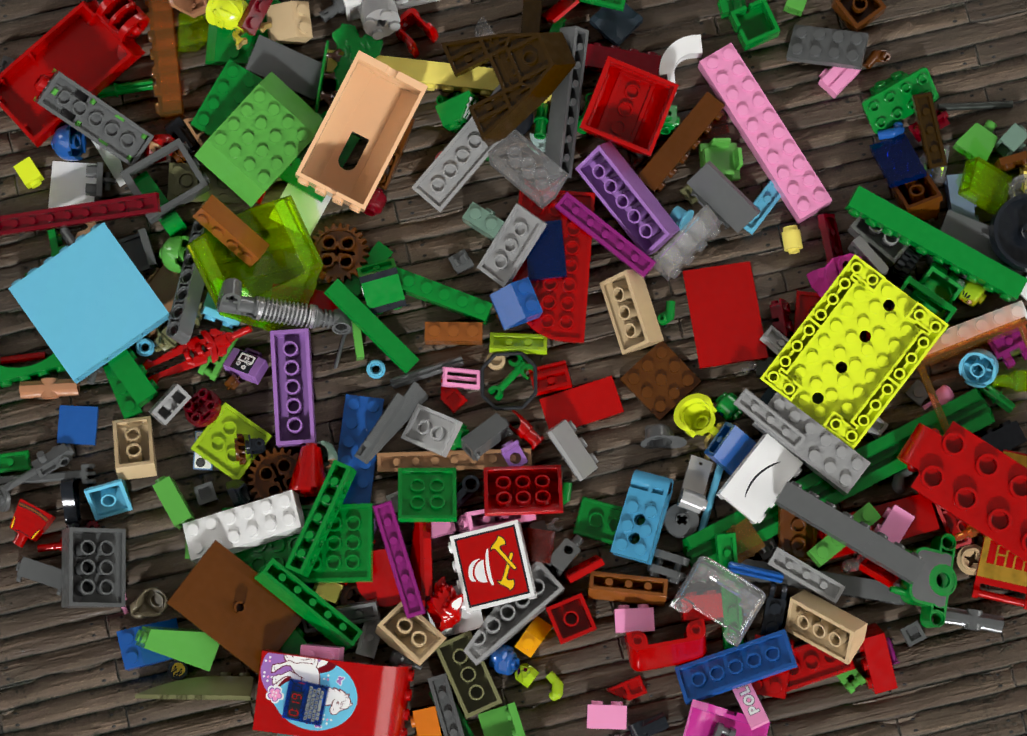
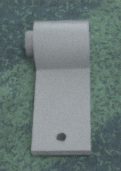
M692 454L690 455L677 501L678 507L698 514L701 511H705L708 500H705L706 495H704L713 462Z

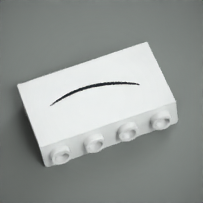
M768 433L764 434L716 495L720 499H725L750 520L751 524L761 523L767 515L765 511L775 505L776 497L780 494L787 481H790L792 477L796 478L802 471L800 467L803 462Z

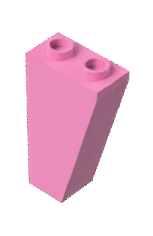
M484 509L476 510L459 516L456 522V530L462 534L514 520L525 524L535 521L536 514L485 516Z

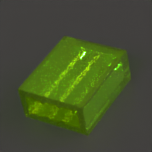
M978 156L966 161L958 195L988 213L994 214L1002 204L1007 202L1013 177Z

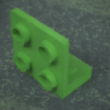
M515 702L478 714L484 736H525Z

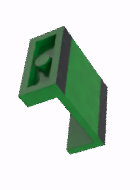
M394 258L357 268L367 307L374 315H380L385 311L397 310L407 306Z

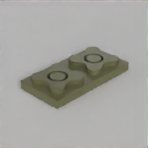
M169 163L167 200L171 201L200 184L188 163ZM200 164L199 171L201 174L205 173L211 182L208 184L210 190L191 202H205L213 194L222 203H244L234 191L204 164Z

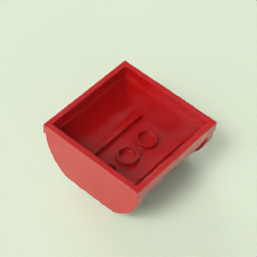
M608 56L579 128L592 136L607 142L610 141L612 144L629 151L651 156L679 85Z

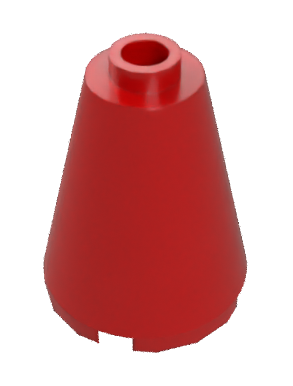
M306 443V446L301 447L288 491L300 492V494H304V497H317L325 480L322 452L316 443Z

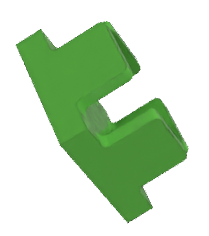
M713 138L710 143L699 144L700 168L710 160L730 181L740 180V168L743 166L742 148L737 147V143H731V138Z

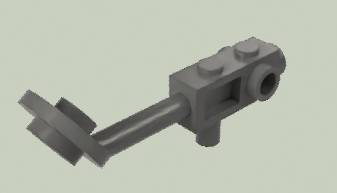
M63 443L54 446L46 454L43 451H39L37 453L38 458L31 462L32 469L5 485H0V512H6L10 508V490L37 474L41 479L57 468L66 466L73 459L72 455L75 454L69 444L65 446Z

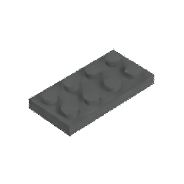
M794 24L786 58L787 61L861 70L869 34Z

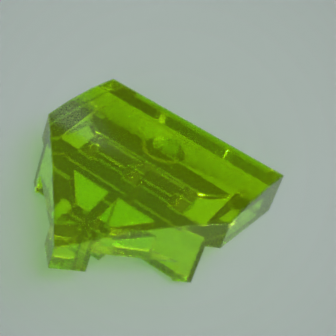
M179 13L178 51L197 52L207 43L209 24L203 19L202 15L193 18L185 13Z

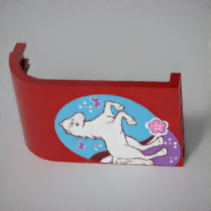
M269 649L262 650L253 730L294 736H407L408 729L405 728L406 720H409L410 709L407 706L408 701H411L412 698L410 681L414 680L415 670L412 669V664L398 666L374 665L275 652ZM309 686H312L313 689L316 690V693H313V690H310ZM292 691L303 693L298 719L287 717ZM320 693L319 696L315 695V697H312V694ZM311 695V699H316V696L319 697V700L323 702L320 715L316 716L319 700H314V705H317L316 713H313V710L305 711L308 714L306 716L307 719L304 720V710L306 708L310 709L311 706L305 707L308 703L306 702L307 699H310L307 696ZM308 715H311V718H315L314 722L308 718Z

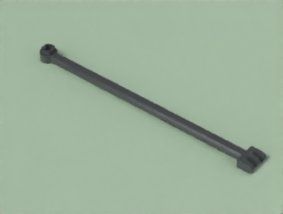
M82 464L81 470L51 472L41 479L37 474L22 484L55 482L67 478L82 479L83 485L95 484L96 479H88V476H96L95 471L88 472V469L95 468V464ZM20 475L0 476V485H5Z

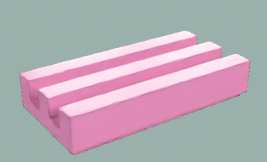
M442 367L441 387L470 390L480 389V370ZM447 373L476 375V378L447 375ZM447 380L476 382V385L447 382Z

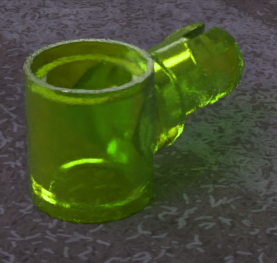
M1016 370L1009 375H997L996 379L992 382V386L1010 387L1013 391L1025 392L1027 391V370Z

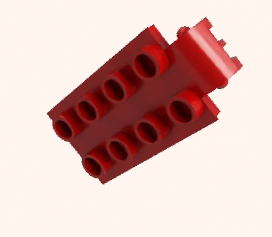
M97 0L91 2L82 1L0 73V108L38 148L55 133L58 127L66 123L33 100L36 96L34 84L39 76L52 73L55 68L97 96L146 53L134 39L145 30L150 22V18L133 0H103L101 4Z
M954 421L944 436L940 435L938 429H930L919 423L897 456L900 461L907 465L910 472H919L911 488L1027 563V468Z

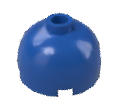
M69 124L61 125L53 135L51 146L60 158L66 161H79L83 159L81 157L82 153L86 152V137Z

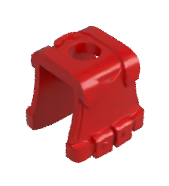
M410 8L399 16L400 29L395 31L399 41L402 40L407 45L409 53L414 58L420 55L418 47L414 40L405 33L413 24L416 23L433 43L438 40L437 30L430 22L426 23L416 9Z

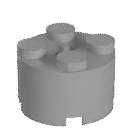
M394 0L362 1L359 15L366 34L372 36L375 40H380L400 29V17Z

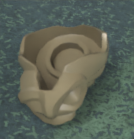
M156 587L143 591L138 599L130 604L131 616L135 619H145L146 617H155L164 613L168 605L165 593Z

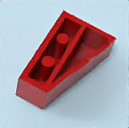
M876 623L867 625L865 640L859 648L862 657L861 664L867 674V678H865L867 687L875 694L896 689L898 686L885 633Z

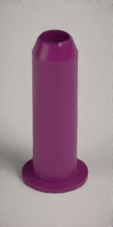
M887 637L886 641L892 665L898 664L900 661L898 662L891 640Z

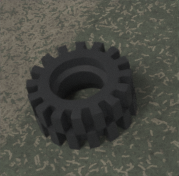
M909 246L889 275L902 283L922 255Z

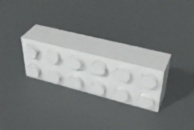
M289 490L183 523L182 525L190 559L197 564L214 540L234 554L299 534L305 524L299 494Z

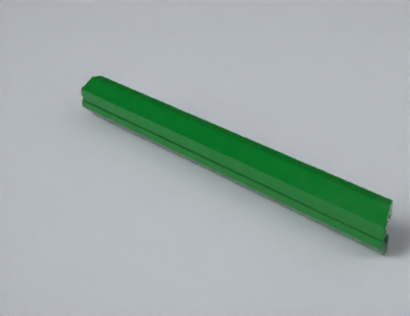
M975 388L855 450L868 460L870 465L847 495L841 494L814 472L795 482L802 485V490L807 493L809 491L816 493L820 496L819 500L824 503L829 501L836 505L907 468V465L900 461L897 456L919 423L930 429H938L940 435L944 436L953 421L971 433H975L996 421L985 397L978 388ZM775 504L772 508L769 507L765 511L767 515L761 523L751 524L748 518L737 511L683 539V553L686 558L690 559L689 564L691 568L703 574L717 566L715 534L735 532L737 555L778 535L779 506Z

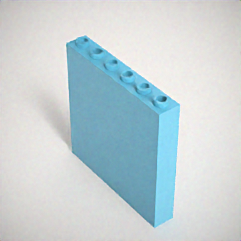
M104 222L93 226L89 233L77 237L75 243L61 248L59 254L47 258L43 265L39 268L31 269L26 277L15 280L11 287L8 288L76 384L169 320L170 316Z

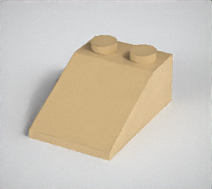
M151 416L112 421L115 469L118 479L130 480L157 476Z
M402 602L377 625L375 633L385 643L419 666L447 639L422 615L407 619Z

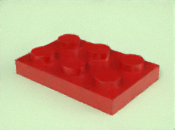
M755 634V638H754V639L763 637V635H756V634ZM789 640V641H790V644H791V647H792V650H793V648H794V641H793V640ZM790 670L751 683L756 694L786 699Z

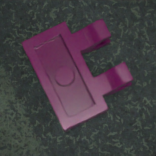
M1022 324L987 342L996 359L1002 357L1008 370L1016 364L1010 352L1019 348L1023 359L1027 360V333Z

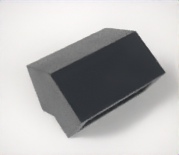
M235 479L226 483L227 491L234 507L252 501L244 481Z

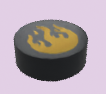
M173 661L168 667V674L174 680H182L188 674V666L184 662Z

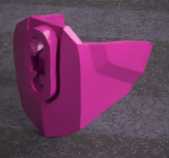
M848 253L834 257L825 267L807 274L811 287L821 298L844 269L843 263L846 261L848 264L855 254Z

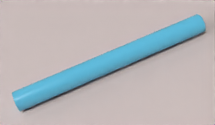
M718 464L716 465L707 496L708 504L705 511H703L698 531L706 528L723 472V469Z

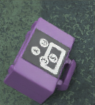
M233 347L223 363L227 373L231 375L235 373L237 376L240 375V378L257 385L269 368L266 359L262 358V353L250 348H246L243 351Z

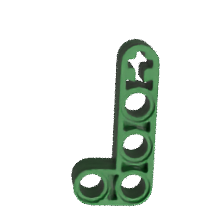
M147 171L133 179L141 194L159 193L160 207L169 202ZM176 211L159 220L170 237L181 235L188 230Z

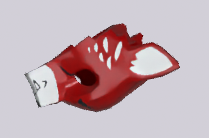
M443 576L434 585V595L430 596V599L427 601L429 607L427 611L436 629L446 636L453 633V625L459 623L462 617L463 594L457 595L453 586L446 584L445 577Z

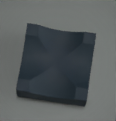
M626 3L623 11L602 7L590 18V24L615 46H619L643 22V17Z

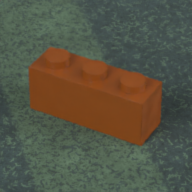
M425 322V345H483V322Z

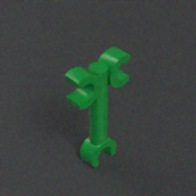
M516 355L518 361L515 363L510 359L508 360L509 364L514 368L512 372L498 386H491L488 389L491 395L498 391L494 397L497 401L503 398V391L520 373L525 379H529L526 372L528 370L533 371V366L525 363L521 355Z

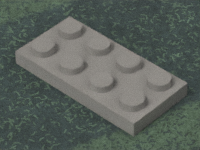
M516 203L476 268L502 287L507 286L516 276L547 226V223Z

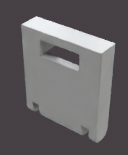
M860 235L856 237L849 245L848 250L852 254L862 257L864 262L885 276L889 270L888 266L868 245L869 242L865 237L862 238Z

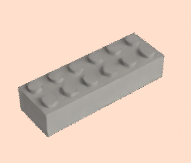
M776 392L767 405L807 436L805 441L794 453L755 421L752 426L762 434L768 433L802 461L803 465L841 494L847 495L870 465V462Z

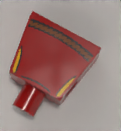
M20 498L10 524V528L18 532L12 543L23 548L28 538L37 542L56 517Z

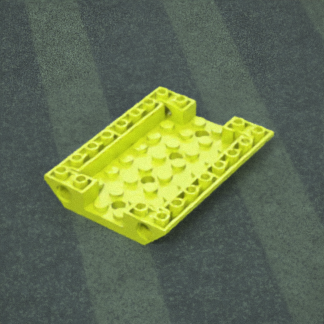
M854 255L760 379L854 450L949 324L918 301L916 302L888 281L886 277ZM886 300L894 302V309L892 311L884 309L883 304ZM862 331L870 333L871 338L868 342L860 340L859 336ZM838 362L846 363L847 370L844 373L837 372L836 365ZM817 392L821 393L824 397L820 404H816L812 400V396Z

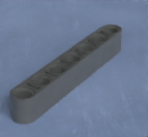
M197 220L194 221L166 328V335L181 345L188 343L191 339L216 237L199 224Z

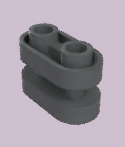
M656 549L654 554L656 558L655 563L648 565L646 571L650 572L649 576L655 578L667 577L668 582L677 585L679 581L684 582L686 574L680 571L682 566L688 567L690 559ZM663 560L674 563L673 570L662 567Z

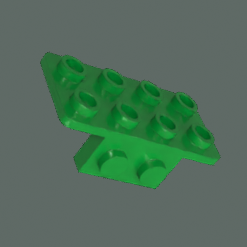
M922 67L911 74L903 71L894 72L890 75L891 77L876 82L869 89L872 96L863 100L861 105L874 133L878 134L879 130L888 129L895 122H900L914 114L912 95L931 92L933 102L939 99L938 92L926 67Z

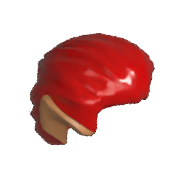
M168 134L154 135L144 150V156L147 157L173 142L175 138ZM166 157L160 159L159 161H157V162H155V163H158V162H161V161L166 160Z

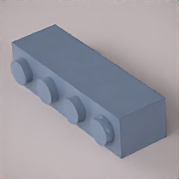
M969 173L947 175L944 178L947 208L979 221V217L975 215L974 210L977 202L976 197L972 195V190L974 189L973 178H970Z

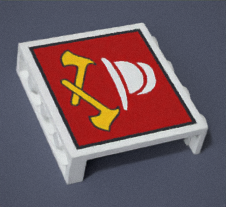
M514 520L450 536L451 542H448V548L450 553H453L455 561H452L454 572H457L459 577L456 583L458 591H462L463 611L466 610V613L472 614L474 611L518 600L538 598L520 521Z

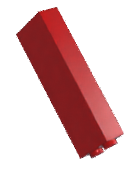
M920 494L874 506L881 518L872 524L870 528L873 531L878 523L882 524L885 519L882 515L887 507L892 508V506L897 505L915 516L902 540L940 529L932 502ZM817 529V539L821 541L827 534ZM845 546L829 560L857 552Z

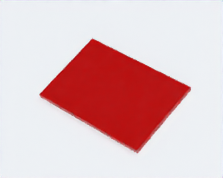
M750 261L682 271L699 368L767 359L766 345L759 340L764 332Z

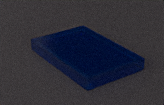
M905 134L869 145L870 151L890 188L927 176L925 168Z
M561 220L545 221L547 226L527 256L528 277L530 281L567 277Z

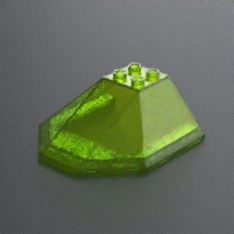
M291 195L251 207L236 214L237 217L270 245L261 258L251 267L244 263L208 230L186 245L216 308L222 283L228 278H235L241 281V296L252 298L262 296V298L265 297V300L269 297V300L272 298L274 301L278 299V302L286 300L287 303L290 301L291 304L292 302H295V304L299 302V305L303 303L305 306L306 303L309 304L323 267V262ZM218 312L221 316L250 324L269 332L285 326L283 323H274V321L272 323L265 320L261 321V319L257 321L252 320L248 316Z

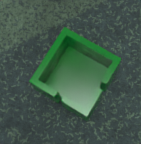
M757 0L750 3L748 10L745 5L730 12L729 21L735 33L738 32L737 38L744 51L779 36L780 28L766 0Z
M933 261L918 282L952 305V302L955 301L964 289L966 282L952 272L948 275V270ZM914 288L912 289L910 297L941 318L947 312Z

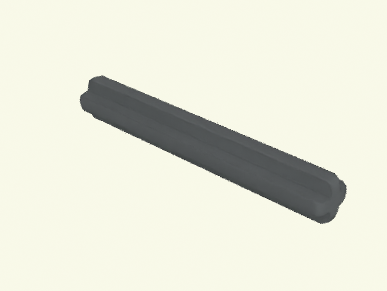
M459 355L391 378L390 383L392 388L396 389L411 384L414 381L443 373L442 367L457 368L463 366L464 362Z

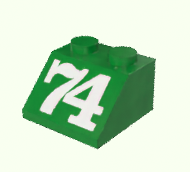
M468 90L436 105L435 108L443 127L452 133H458L472 117L469 106L479 102V99Z

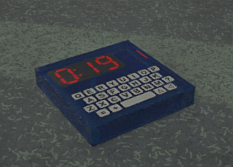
M290 678L282 718L322 726L330 686Z

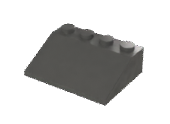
M76 527L63 529L61 608L125 607L126 529Z

